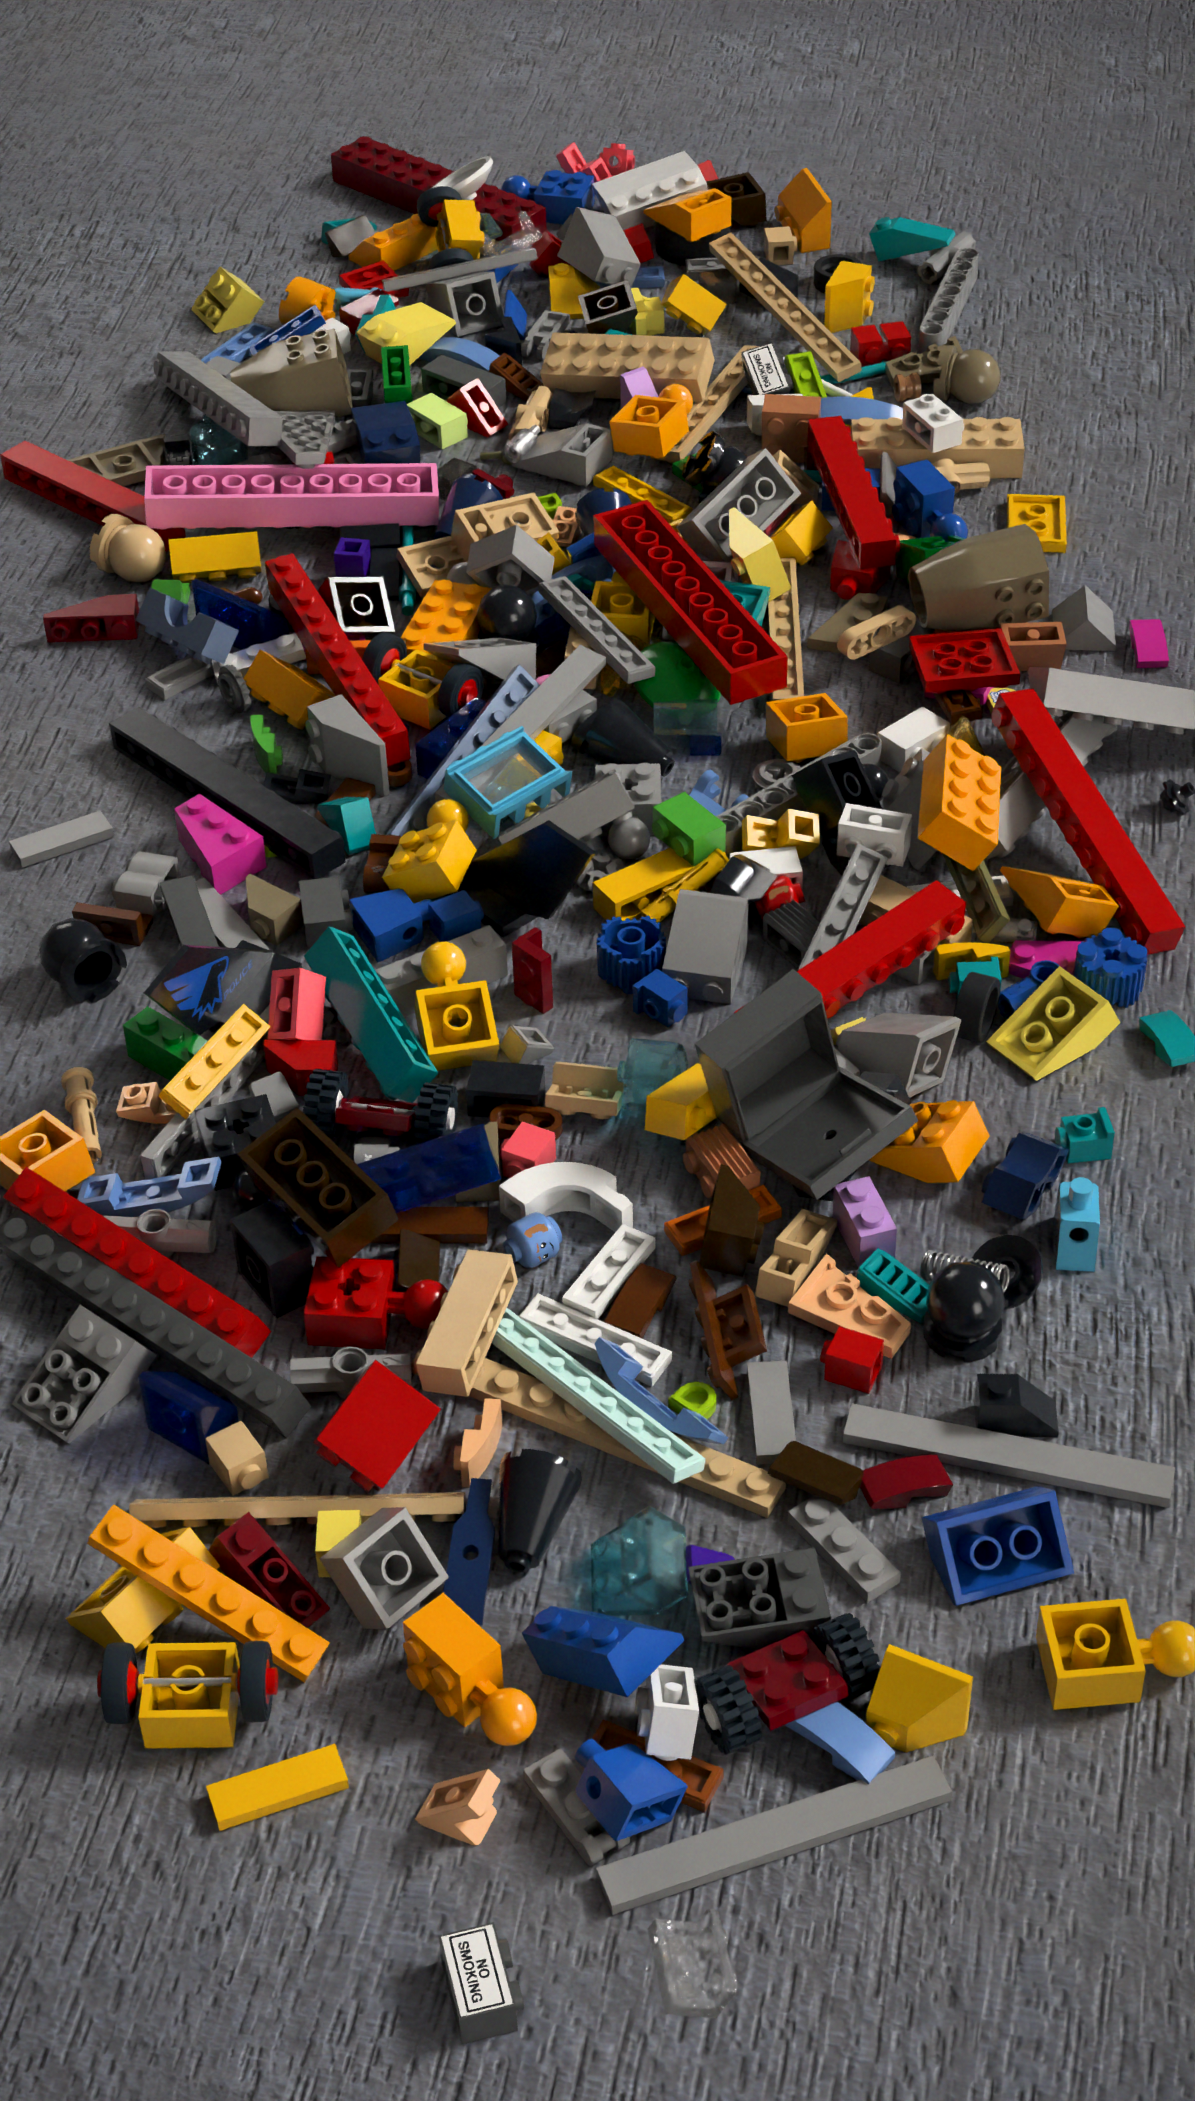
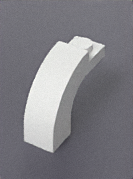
M576 1162L541 1164L517 1173L499 1186L500 1212L513 1222L535 1212L549 1216L563 1211H577L596 1218L614 1232L622 1224L633 1228V1203L625 1195L617 1193L616 1176L592 1165Z

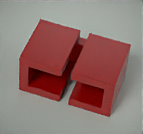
M903 321L880 324L879 329L886 342H883L875 325L851 327L850 352L861 362V367L882 363V359L891 361L911 353V335Z

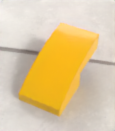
M976 942L937 945L934 952L933 972L937 980L948 979L949 972H956L957 962L991 961V957H998L1001 978L1008 977L1010 949L1008 946Z

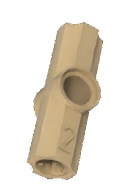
M539 386L537 390L532 391L526 404L518 405L515 424L509 433V440L512 443L533 425L539 426L540 432L546 431L551 400L554 394L548 387Z
M940 459L933 463L935 468L955 487V494L962 489L986 488L990 482V470L987 463L954 464L951 459Z

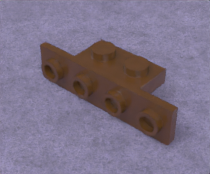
M696 1260L690 1263L692 1278L688 1280L694 1297L698 1301V1307L694 1309L696 1318L704 1329L705 1336L701 1337V1343L711 1362V1365L707 1367V1372L714 1387L717 1389L721 1387L729 1398L733 1400L739 1396L732 1367L767 1352L755 1296L746 1284L717 1298L712 1278Z

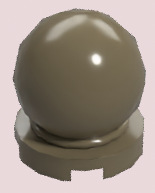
M955 345L942 346L937 360V365H942L940 379L934 378V395L942 401H947L949 396L953 394L958 401L966 404L982 403L991 398L998 389L1001 380L998 362L990 354L980 349H967L958 354Z

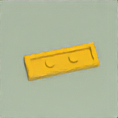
M332 1744L207 1785L206 1790L218 1829L221 1831L348 1789L349 1783L336 1745Z

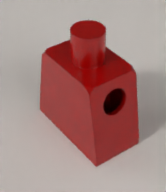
M838 540L831 564L830 590L837 592L838 596L844 600H849L858 593L875 594L890 577L891 565L860 569L849 542Z

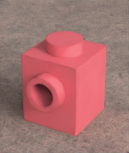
M522 1121L510 1139L506 1138L501 1145L499 1158L502 1159L503 1176L511 1178L528 1168L553 1163L556 1160L555 1132Z

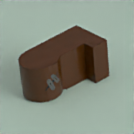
M371 834L369 842L370 852L363 872L364 893H380L390 890L382 876L389 864V859L393 856L399 844L401 836Z

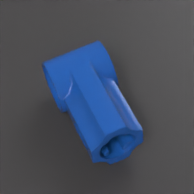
M1048 960L1039 961L1032 966L1029 976L1002 990L998 1002L1000 1014L1008 1019L1059 967V964Z

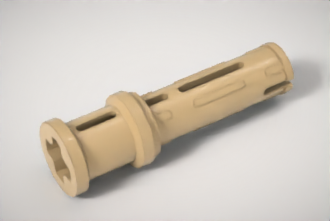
M74 1067L64 1072L61 1077L62 1087L67 1092L65 1108L72 1115L74 1132L84 1138L91 1161L95 1163L98 1161V1158L102 1157V1151L94 1116V1110L98 1102L96 1094L92 1091L94 1077L87 1068Z

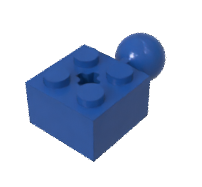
M559 170L546 171L538 186H531L526 178L514 175L507 178L501 187L503 191L514 193L518 197L532 200L536 204L546 207V223L564 224L570 214H574L576 207L591 210L595 204L594 189L592 187L594 176L586 175L582 172L570 174L562 173Z
M926 459L896 467V479L893 482L895 502L892 506V514L894 519L905 528L907 533L915 538L942 536L945 542H948V536H958L966 539L968 528L965 521L960 516L953 514L955 487L935 466Z

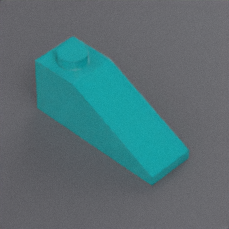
M890 217L881 218L876 221L869 233L878 261L947 247L956 235L952 229L902 217L890 219Z

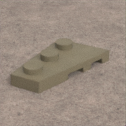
M956 336L948 338L947 343L943 344L946 346L955 345L958 354L963 352ZM935 343L927 346V351L923 353L911 352L886 362L885 373L892 388H894V376L902 374L905 377L917 372L920 376L921 384L932 383L934 378L940 379L942 365H937V360L943 345L938 346Z
M858 593L808 637L807 648L841 653L837 648L838 639L841 634L848 628L885 612L888 605V597L878 596L874 593Z

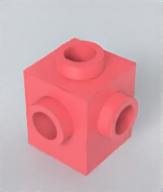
M611 143V148H603V153L601 152L599 155L612 176L632 170L635 167V155H633V150L625 149L626 144ZM614 156L618 159L616 166H613Z

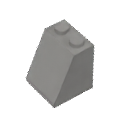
M576 207L557 256L594 281L613 285L628 280L632 288L641 264L617 218L614 215Z
M482 271L426 284L430 307L455 320L456 324L450 329L455 337L501 326V318L504 316L494 272Z
M680 889L662 972L687 987V998L731 1004L747 952L748 898Z
M882 1013L842 1030L837 1039L836 1046L838 1047L837 1050L860 1070V1075L864 1071L898 1074L908 1096L912 1097L944 1082L961 1019L953 1016Z

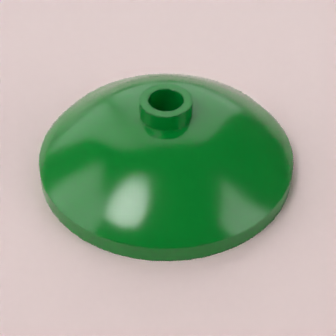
M657 642L645 647L641 651L655 666V676L636 681L634 685L640 696L652 708L666 716L681 720L699 719L715 709L721 698V693L678 643Z

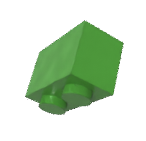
M686 792L653 806L652 831L654 835L691 865L695 866L702 862L716 848H719L722 852L725 851L726 824Z

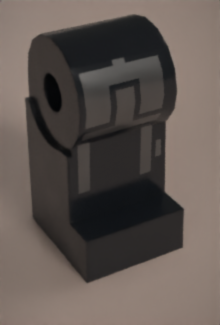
M189 434L164 436L167 464L193 465Z

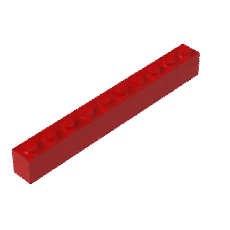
M294 554L281 555L275 559L265 561L269 592L334 695L342 694L384 741L387 767L411 759L407 728Z
M1032 688L1000 693L991 713L994 726L1000 731L1007 747L1013 752L1022 771L1026 773L1037 795L1041 797L1048 808L1050 816L1061 829L1066 842L1071 845L1076 853L1081 866L1086 869L1094 884L1103 886L1119 905L1113 917L1119 922L1126 937H1131V941L1136 940L1137 944L1146 947L1147 955L1175 950L1186 926L1035 690Z

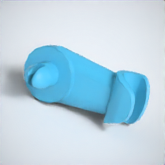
M374 287L370 290L335 288L336 310L339 311L340 305L343 307L347 302H353L380 288Z

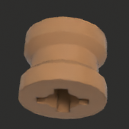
M917 372L905 377L902 374L894 376V395L897 402H904L905 399H916L921 396V380Z

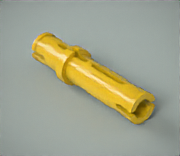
M716 848L671 887L666 886L662 889V894L640 911L641 916H650V919H656V923L661 922L675 910L680 889L699 891L722 871L729 861L728 857L719 848Z

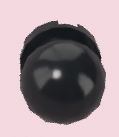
M711 431L698 442L702 447L696 456L689 455L683 467L682 477L685 478L684 480L688 484L696 486L701 483L702 490L712 492L748 456L744 451L735 447H724L725 438Z
M510 584L493 587L481 598L477 611V621L481 630L478 634V639L505 638L535 643L537 646L538 635L535 629L537 612L534 601L524 589Z
M69 918L53 924L43 936L39 949L41 964L53 980L61 983V987L77 1002L88 999L91 1003L107 997L120 984L116 979L121 972V968L126 969L127 966L125 953L112 940L105 938L96 925L84 919Z
M973 1261L951 1263L934 1275L926 1293L927 1311L924 1317V1338L928 1346L939 1356L945 1358V1353L953 1356L964 1357V1362H973L984 1359L995 1352L998 1341L1002 1336L1001 1315L1005 1303V1296L998 1277L986 1267Z

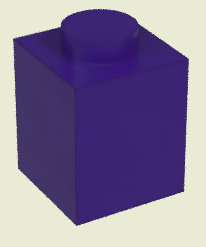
M340 538L334 552L336 577L370 576V540Z

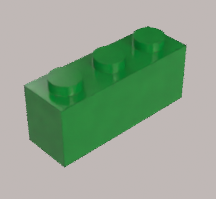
M408 345L381 347L385 403L406 401V404L412 402Z
M148 1006L123 1025L128 1057L169 1081L208 1042V1040Z

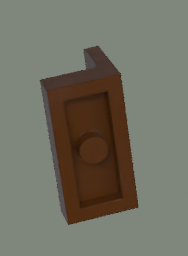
M78 902L72 910L73 918L84 919L96 925L105 938L115 943L141 946L153 924L152 915L142 914L138 911Z

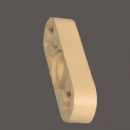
M902 605L895 606L845 630L838 639L837 648L849 659H858L908 635L915 626L916 616ZM880 628L878 634L873 638V635L876 632V630Z

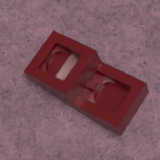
M937 1454L896 1459L863 1470L864 1475L860 1489L871 1509L906 1508L912 1497L947 1496L953 1483Z

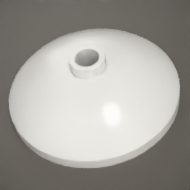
M490 156L479 158L454 171L433 187H451L460 194L462 200H472L477 196L476 191L487 180L493 161Z

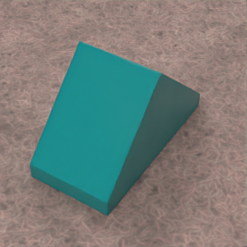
M344 797L318 804L317 810L330 829L337 831L342 836L345 843L344 849L348 855L370 849L371 834H376L368 797Z

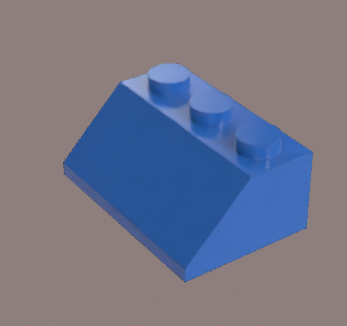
M1036 1486L921 1517L931 1560L955 1606L1074 1574L1055 1490Z
M549 1606L538 1613L534 1622L522 1632L542 1674L624 1697H629L685 1641L681 1633L597 1612Z

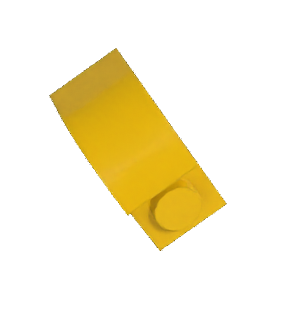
M788 809L778 820L749 815L742 820V851L796 846L799 859H802L812 853L820 844L819 814Z

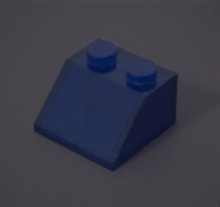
M143 1371L138 1376L148 1429L205 1463L210 1464L205 1438L239 1422L238 1411L235 1405L225 1397L219 1398L205 1390L199 1382L188 1380L176 1372Z

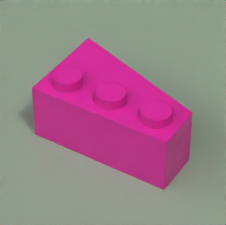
M201 794L174 808L178 838L192 861L196 862L199 866L202 877L206 878L220 895L245 881L246 876L249 874L254 875L267 867L263 836Z

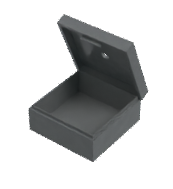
M794 969L695 1043L717 1118L742 1140L741 1144L750 1158L816 1200L918 1122L911 1106L838 1065L822 994ZM836 1134L832 1139L826 1140L829 1135Z

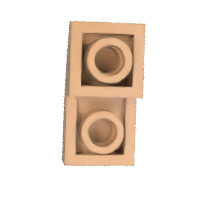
M562 506L557 508L552 521L560 532L558 541H556L559 546L569 547L576 543L582 532L575 518L577 508Z
M157 1082L123 1086L116 1109L118 1117L155 1124H168L177 1112L158 1097L161 1090Z
M485 1398L483 1414L475 1416L474 1430L464 1429L462 1446L455 1445L453 1466L454 1470H461L462 1487L470 1488L471 1478H479L483 1474L497 1449L502 1430L501 1399Z

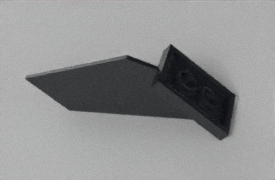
M548 820L473 859L457 892L465 890L473 901L477 900L484 913V918L481 922L486 926L490 925L497 934L504 938L537 917L544 919L553 917L596 852Z

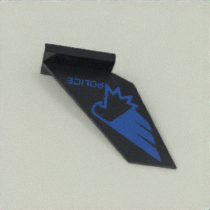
M241 940L236 948L183 945L145 990L144 994L191 1031L201 1035L211 1027L220 1029L243 1004L260 1016L270 1004L272 971L302 968V963Z

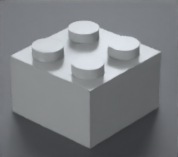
M406 1507L381 1508L319 1558L364 1629H389L449 1578Z

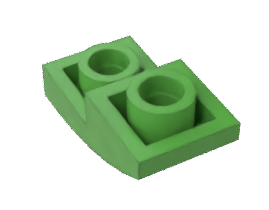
M250 715L256 759L265 773L277 774V765H283L282 745L276 746L275 733H271L270 727H264L263 715Z

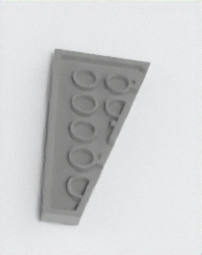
M335 410L274 411L282 417L281 446L278 447L297 467L304 469L314 468L315 464H324L335 423Z

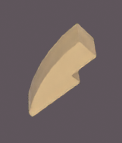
M802 1209L775 1239L773 1254L759 1269L755 1296L788 1307V1302L819 1264L837 1226V1219Z

